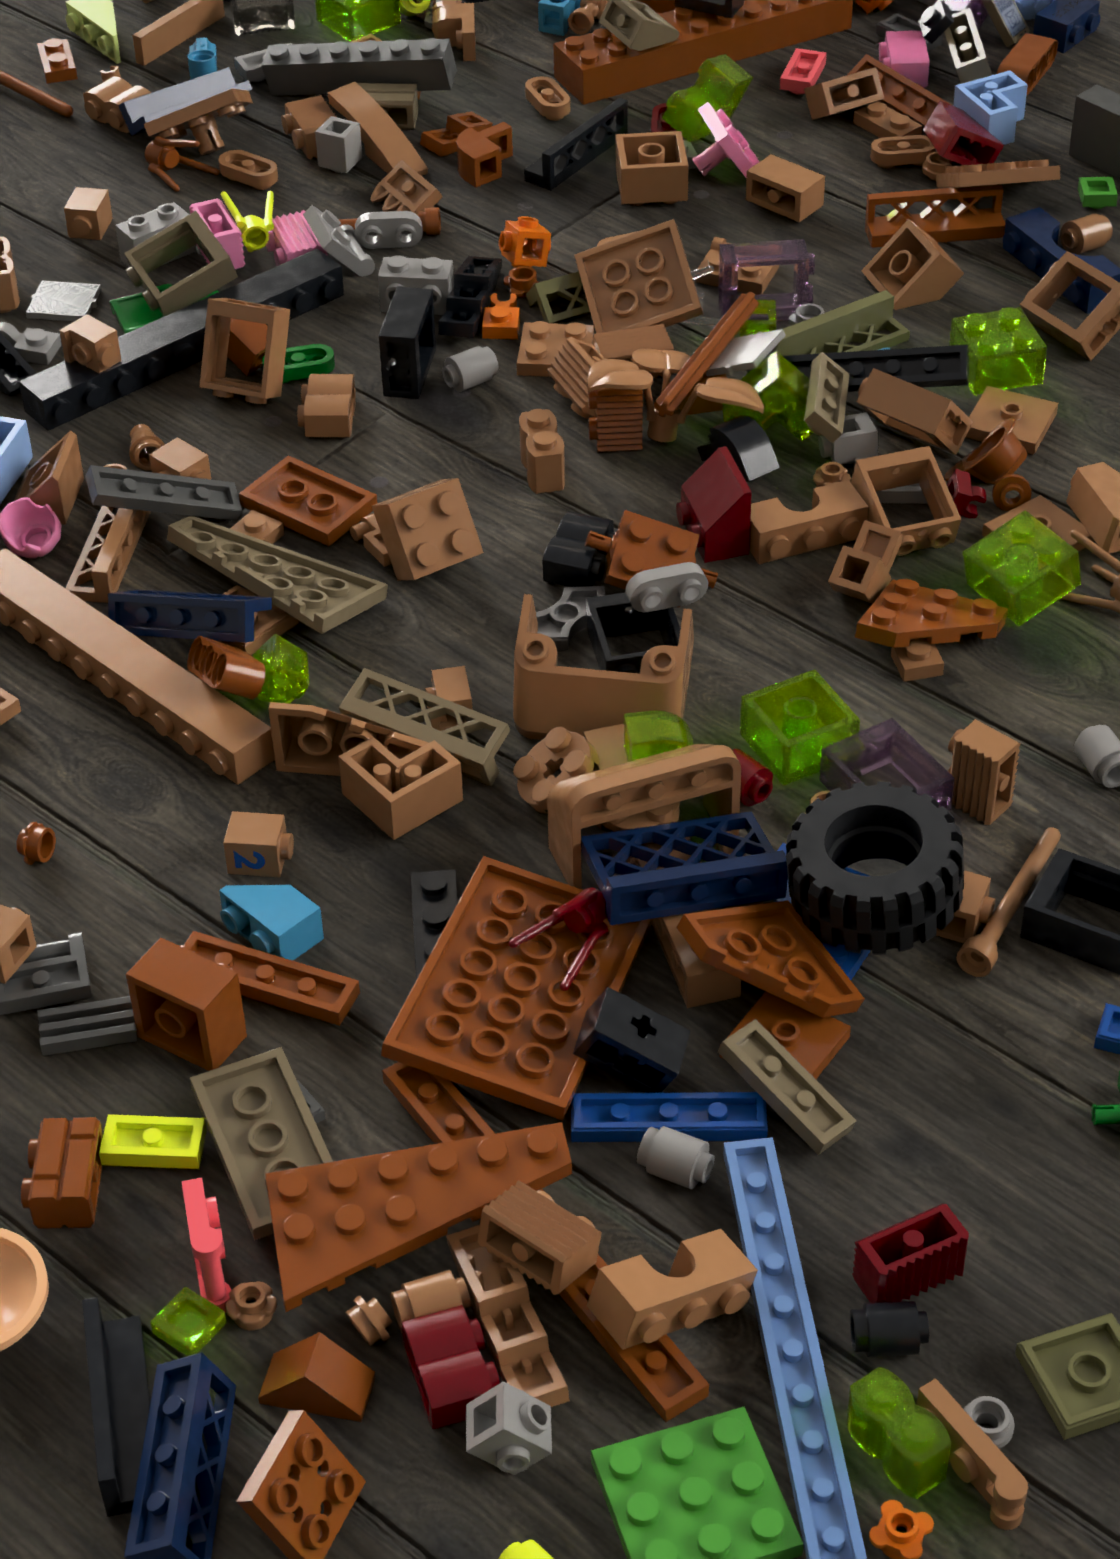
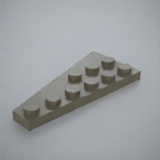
M188 516L168 525V541L258 596L272 597L273 605L321 634L384 601L387 597L388 584L194 516Z

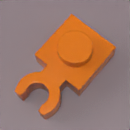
M493 293L490 297L491 307L484 308L482 339H518L520 308L517 307L516 294H511L510 299L507 301H499L497 293Z

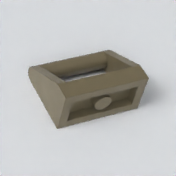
M608 0L599 20L605 28L625 45L637 51L673 42L679 37V31L647 4L636 0Z

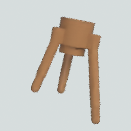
M1071 531L1070 535L1072 538L1120 573V561L1078 531ZM1096 564L1091 567V570L1113 583L1110 596L1115 598L1114 601L1063 591L1055 593L1057 599L1110 609L1120 614V575L1118 576Z

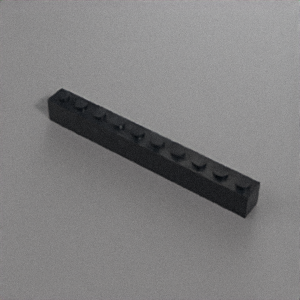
M314 249L118 337L121 361L100 374L75 360L71 363L61 362L19 381L24 410L47 431L202 361L208 299L229 298L290 309L289 320L344 295L342 266L319 249Z

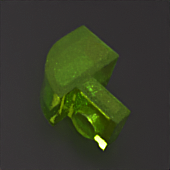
M657 710L624 714L623 746L627 762L694 744L689 726L676 714Z

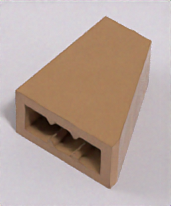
M1104 462L1077 468L1076 473L1071 479V488L1066 500L1067 504L1099 547L1109 554L1120 551V473Z

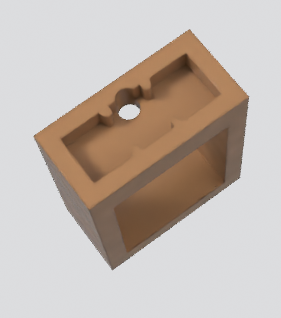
M1066 251L1050 267L1049 272L1026 294L1025 299L1019 304L1030 323L1089 361L1093 360L1120 329V283L1069 251ZM1079 276L1107 295L1081 325L1074 329L1047 312V310Z
M229 298L208 299L200 387L213 389L212 395L217 397L234 398L235 394L246 395V402L267 404V399L281 397L290 309ZM231 318L268 324L262 384L225 377Z
M875 368L872 369L869 377L865 378L859 387L856 402L879 423L954 455H957L973 423L952 400Z
M930 446L856 460L851 484L868 505L867 521L902 532L904 539L898 550V556L930 547L942 548L955 542L962 519ZM919 483L934 520L891 528L876 491Z

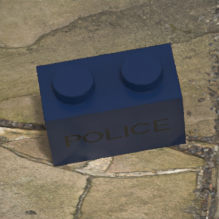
M1055 0L1035 14L1033 34L1056 39L1058 41L1057 51L1065 53L1096 31L1100 23V1Z

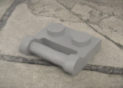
M311 205L303 216L322 248L359 276L371 275L375 270V263L370 255L365 254L355 238L354 228L347 224L340 226L341 222L330 211L325 210L321 212Z

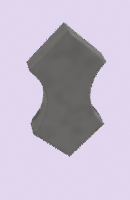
M604 586L564 587L562 597L556 604L536 612L538 622L537 633L550 637L554 641L557 651H568L572 637L587 627L586 598L605 596Z

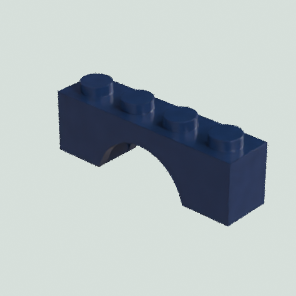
M1040 207L1006 218L1003 249L1041 279L1049 272L1050 267L1066 253L1065 250L1057 245L1060 222ZM1074 254L1120 283V268L1105 256ZM1079 276L1062 293L1064 297L1086 314L1091 313L1107 295Z

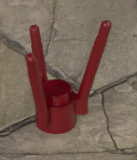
M593 887L584 889L571 901L554 909L553 915L509 941V946L516 948L563 920L566 926L574 933H588L589 936L560 984L562 991L569 989L598 939L608 932V927L604 923L607 919L605 915L606 901L601 891Z

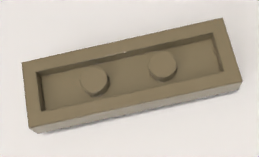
M821 352L812 361L804 421L813 433L819 436L823 435L833 443L843 434L850 374Z
M756 1019L722 1041L718 1053L818 1155L852 1130L856 1120Z

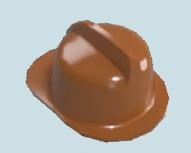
M1009 418L999 424L977 448L956 463L945 474L944 480L950 479L955 468L969 472L970 475L980 481L995 484L1004 475L1014 474L1027 458L1026 449L1012 431L1016 420Z

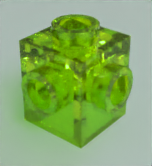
M275 633L251 655L265 666V680L257 696L260 700L290 704L294 699L304 695L310 682L307 652Z

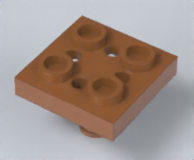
M304 1410L288 1411L254 1472L246 1481L245 1487L236 1502L288 1559H324L366 1480ZM321 1465V1472L318 1474V1466ZM321 1503L324 1504L323 1514H321Z

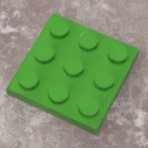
M745 1406L591 1450V1463L627 1559H794L803 1555V1542Z

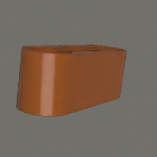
M1025 33L1001 62L997 74L1012 71L1028 84L1027 95H1029L1052 66L1057 53L1058 41L1044 36Z
M198 636L193 641L187 659L188 670L210 687L253 700L259 695L265 680V666L239 647Z

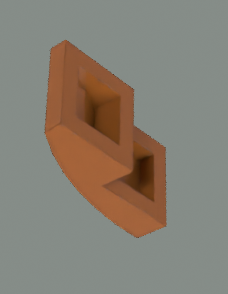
M472 111L448 115L446 128L422 132L420 145L439 156L449 155L457 152V137L463 130L471 127L479 132L492 127V122Z

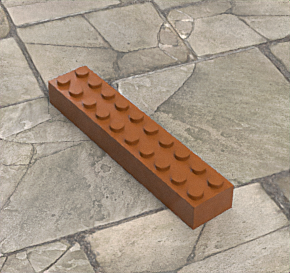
M744 0V5L732 18L677 7L675 10L658 14L679 31L678 39L642 51L631 49L605 28L596 29L593 33L582 36H570L564 41L553 43L554 78L585 105L851 29L853 0Z

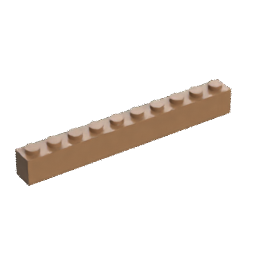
M4 548L0 551V622L3 625L10 626L18 631L29 643H35L48 652L53 660L64 663L82 680L86 679L94 684L106 697L117 700L133 716L141 717L154 726L159 734L162 736L167 735L180 744L189 755L197 756L207 763L215 773L226 776L237 785L275 760L270 726L8 549Z

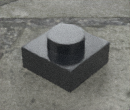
M938 0L933 6L928 7L923 12L918 22L923 38L933 44L954 23L949 5L943 0Z

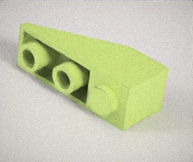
M111 0L67 1L68 14L66 15V23L68 28L115 63H121L113 2Z

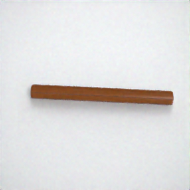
M753 292L748 294L742 293L657 398L654 402V407L659 410V416H672L754 313L759 306V302L755 299Z

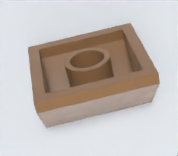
M70 430L26 471L14 499L15 501L28 497L35 504L41 506L48 504L57 515L61 524L67 523L84 480L78 440L75 433Z

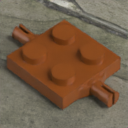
M624 510L620 518L618 530L612 538L590 530L585 546L607 553L608 569L604 583L626 590L628 581L641 571L686 562L696 563L695 552L699 534ZM702 568L708 579V587L713 589L718 573Z

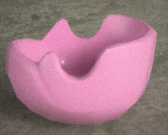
M24 497L8 503L0 512L1 537L7 548L18 556L35 559L43 557L50 553L61 539L62 524L48 504L41 506L35 504L30 498Z

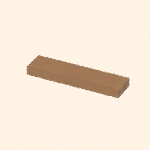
M189 0L133 34L136 63L143 66L147 65L225 17L223 0Z

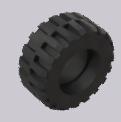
M877 781L875 786H865V782L852 784L851 789L842 791L841 788H837L828 792L825 800L822 801L818 798L806 808V814L801 813L792 825V832L787 837L786 863L789 896L791 897L792 906L802 917V922L810 931H813L815 935L820 933L821 940L834 947L841 944L845 946L846 951L860 954L861 950H872L873 955H884L886 950L895 948L899 952L909 950L913 947L914 942L920 940L923 944L936 936V928L943 930L952 921L954 913L960 908L962 903L964 852L960 827L955 824V818L944 806L939 807L937 800L926 793L922 796L918 795L917 790L913 787L902 784L901 788L892 787L890 782ZM867 859H889L906 865L905 868L897 872L882 876H862L844 870V868L853 863Z

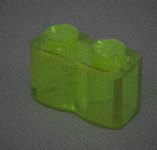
M883 1367L876 1368L851 1384L847 1412L849 1433L861 1449L881 1460L884 1472L889 1480L900 1491L915 1499L946 1480L951 1448L950 1436L945 1426L934 1414L921 1406L915 1405L913 1395L907 1385L897 1375Z

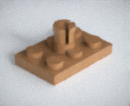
M232 88L144 124L148 137L160 136L165 139L185 137L188 135L186 130L190 128L196 141L200 142V155H206L225 147L218 132L215 118L238 116L246 112L244 106L252 104L253 101L248 90Z

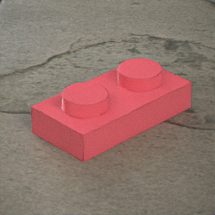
M796 48L780 77V90L790 91L797 95L805 94L804 88L815 85L825 67L826 52Z

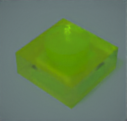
M185 1286L150 1322L154 1335L186 1356L197 1354L225 1326L226 1317L225 1311Z

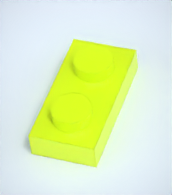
M108 1114L99 1150L101 1165L199 1169L207 1133L205 1118Z

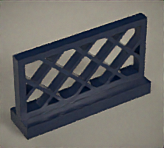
M751 811L581 836V852L606 901L605 915L610 925L786 898L788 880L786 854L783 850L774 851ZM745 828L748 834L742 838L727 833V831ZM697 836L705 840L702 844L686 840L684 837ZM653 842L662 847L656 851L641 846V844ZM717 843L734 850L731 854H727L712 848ZM611 849L619 853L613 858L597 851ZM676 850L691 856L685 861L669 854ZM631 856L647 863L642 868L626 861Z

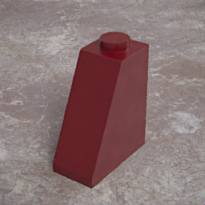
M939 101L923 128L941 157L962 165L994 163L1004 147L1002 142L964 110Z

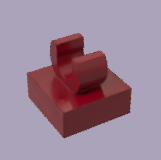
M955 468L946 485L960 517L963 515L966 518H976L978 516L977 505L970 504V502L978 501L985 503V490L979 486H971L970 473Z

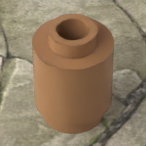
M1091 214L1068 221L1061 228V245L1066 251L1077 255L1103 247L1112 237L1111 222L1106 216Z
M450 1270L401 1284V1290L390 1293L393 1311L401 1333V1322L461 1305L464 1309L471 1307V1300L464 1278H454Z

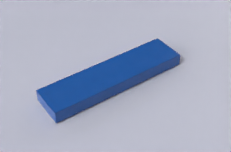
M757 1092L575 1093L571 1101V1142H641L648 1128L654 1127L660 1130L663 1126L703 1141H743L767 1138L766 1101Z

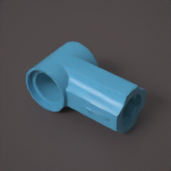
M196 38L195 43L189 46V54L187 56L190 80L217 71L216 44L211 43L208 38Z

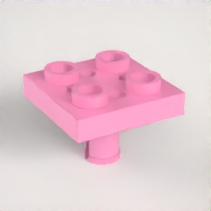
M709 102L705 103L698 111L715 137L714 140L716 142L694 157L692 161L705 176L710 170L728 158L747 177V170L759 163V159L751 150L749 143L739 130L736 131L733 127V123L723 109L720 108L718 111H715Z

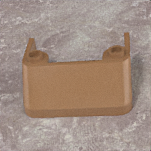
M524 594L514 653L513 718L516 729L521 735L530 739L542 740L553 728L564 727L567 731L577 732L584 737V731L633 722L640 738L646 737L651 751H666L678 743L682 732L694 646L692 609H683L678 646L659 645L649 649L642 658L640 674L556 666L558 658L556 645L550 637L537 633L538 622L533 595Z
M693 744L558 782L551 789L547 798L549 849L568 885L582 889L581 829L702 795L703 806L710 817L740 813L741 764L728 746ZM739 829L731 830L734 835L739 836Z

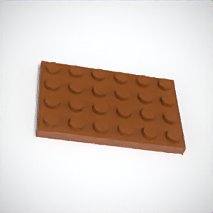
M483 856L382 1044L381 1056L563 1121L589 1062L573 1054L585 1013L607 987L621 993L651 927L652 919L610 925L608 919H606L604 923L608 927V932L598 939L569 989L562 991L560 984L589 936L588 933H574L566 926L563 920L516 948H511L509 941L553 915L554 909L571 901L583 890Z

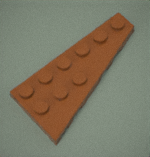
M562 1122L265 1173L285 1311L288 1312L302 1305V1298L325 1287L329 1292L346 1284L345 1277L368 1266L377 1269L447 1235V1228L470 1218L474 1222L480 1219L485 1205L489 1206L492 1200L495 1201L498 1195L502 1196L504 1191H508L511 1185L515 1186L518 1180L538 1191L571 1175L572 1161Z

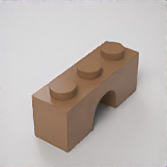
M849 480L813 488L812 510L798 512L787 509L777 497L752 503L749 551L757 563L762 564L856 540L864 521H867L868 505Z
M720 1228L681 1241L669 1276L663 1275L652 1268L642 1255L599 1268L586 1306L622 1349H626L643 1342L652 1343L663 1335L685 1327L688 1329L694 1328L705 1320L725 1313L734 1314L738 1312L750 1298L749 1292L758 1269Z

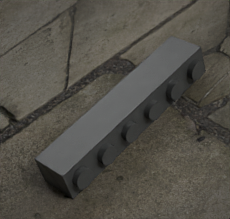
M436 38L269 45L261 65L271 96L328 94V92L352 82L417 84V91L451 90L457 72L450 39Z

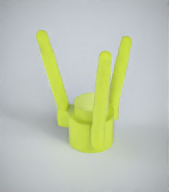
M223 191L221 197L242 233V242L247 251L253 252L263 248L269 241L268 232L274 229L272 222L273 191L267 192L265 217L263 220L255 215L242 217L229 195Z

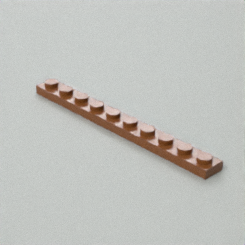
M400 1062L382 1070L384 1084L434 1144L495 1134L450 1080ZM598 1254L596 1263L561 1291L559 1295L666 1423L709 1396V1383L667 1334L652 1343L643 1342L626 1349H622L586 1306L599 1268L607 1266Z

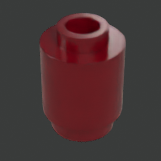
M732 749L741 764L740 802L745 806H753L765 801L773 788L772 771L742 750Z

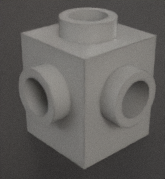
M504 1381L466 1404V1452L512 1475L526 1470L529 1466L552 1453L551 1406Z

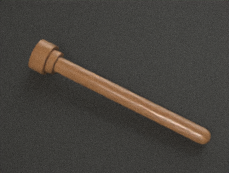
M1050 827L1043 832L981 934L969 937L963 943L957 953V962L966 973L975 977H984L992 970L998 960L996 943L1060 841L1061 834L1058 829Z

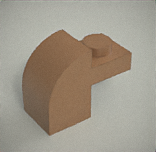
M865 520L854 547L850 548L843 545L828 580L832 589L873 604L892 579L889 572L904 539L902 532Z

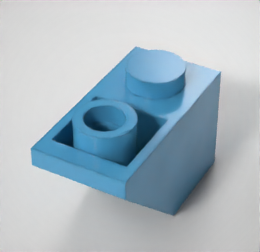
M227 885L219 890L222 906L220 916L224 925L230 932L242 935L256 950L293 961L324 939L320 907L291 885Z

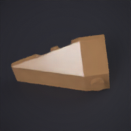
M270 702L269 705L276 771L340 776L338 756L372 737L377 739L398 759L429 743L313 705Z

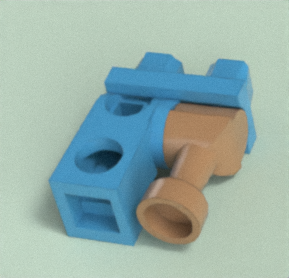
M541 0L538 2V29L541 32L564 36L568 31L569 24L570 29L574 33L579 35L586 34L594 25V19L600 20L608 0Z

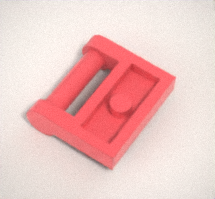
M202 1178L181 1181L202 1305L208 1313L220 1315L226 1312V1303L230 1300L229 1293L231 1288L224 1281L221 1259L226 1258L222 1229L219 1228L221 1225L216 1196L205 1197Z

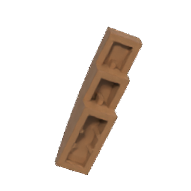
M356 82L328 92L329 104L341 113L346 120L360 123L361 141L365 145V155L387 174L401 160L421 176L428 174L427 166L393 119Z
M480 1225L447 1235V1243L458 1273L465 1280L472 1309L479 1321L483 1336L502 1381L526 1392L551 1407L570 1401L568 1386L549 1350L548 1336L530 1302L528 1286L519 1269H513L510 1262L504 1263L502 1257L496 1258L494 1252L489 1253L486 1247H480L478 1243Z

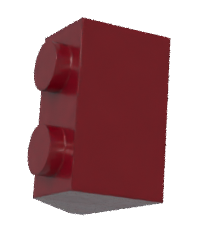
M727 446L719 447L681 486V502L676 504L679 524L681 526L685 525L688 531L699 534L696 548L704 563L748 555L750 549L752 492Z

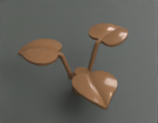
M639 349L633 352L632 362L618 359H603L593 364L587 379L588 392L603 388L644 389L647 405L646 420L649 421L647 436L659 442H672L676 440L679 423L685 424L686 415L697 397L708 401L749 408L762 414L764 410V405L757 391L750 384L737 379L714 377L707 379L706 384L700 383L695 386L682 410L678 408L672 416H659V410L654 407L651 392L653 376L647 371L663 372V392L670 383V373L677 374L690 358L688 354L676 350Z

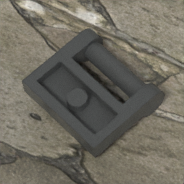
M82 931L68 934V939L36 945L35 950L7 983L0 982V1015L93 998Z

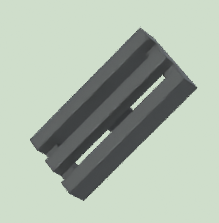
M130 996L37 1010L42 1056L137 1041Z

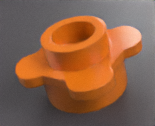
M897 1500L884 1502L881 1506L880 1512L882 1517L879 1524L870 1529V1542L874 1547L881 1549L885 1555L892 1559L920 1558L923 1551L922 1543L924 1536L933 1531L934 1522L932 1517L926 1512L915 1513L903 1508L901 1502ZM898 1527H904L907 1530V1532L901 1533L898 1532L896 1529Z

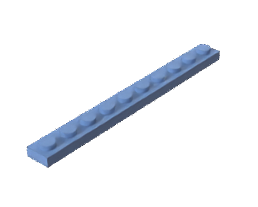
M773 1137L724 1142L723 1156L743 1253L758 1269L751 1292L806 1559H867Z

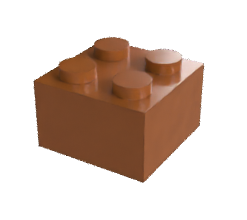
M160 938L126 973L139 1038L210 1071L219 1068L247 1037L238 973L233 971L228 965L213 962L196 954L187 946L176 945Z

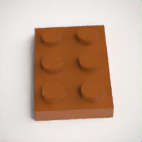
M288 455L239 493V500L242 507L255 510L281 521L283 526L330 546L349 531L351 526L356 525L363 517L373 511L372 505L377 504V495Z

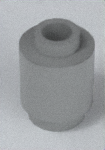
M476 346L447 357L442 368V375L449 387H453L457 392H462L491 380L493 375L498 373V361L491 348Z
M1096 725L1084 729L1074 744L1075 754L1097 783L1103 784L1108 788L1120 786V740L1111 728L1106 725Z
M665 1126L660 1128V1130L650 1127L641 1140L637 1153V1164L646 1167V1172L689 1189H694L698 1182L705 1183L708 1180L713 1169L715 1156L709 1153L710 1146L706 1141Z

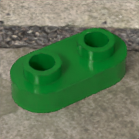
M324 344L286 348L283 384L292 380L309 378L310 374H328L332 372L335 368L333 349ZM264 355V357H263V359H262L263 367H264V358H265V355Z

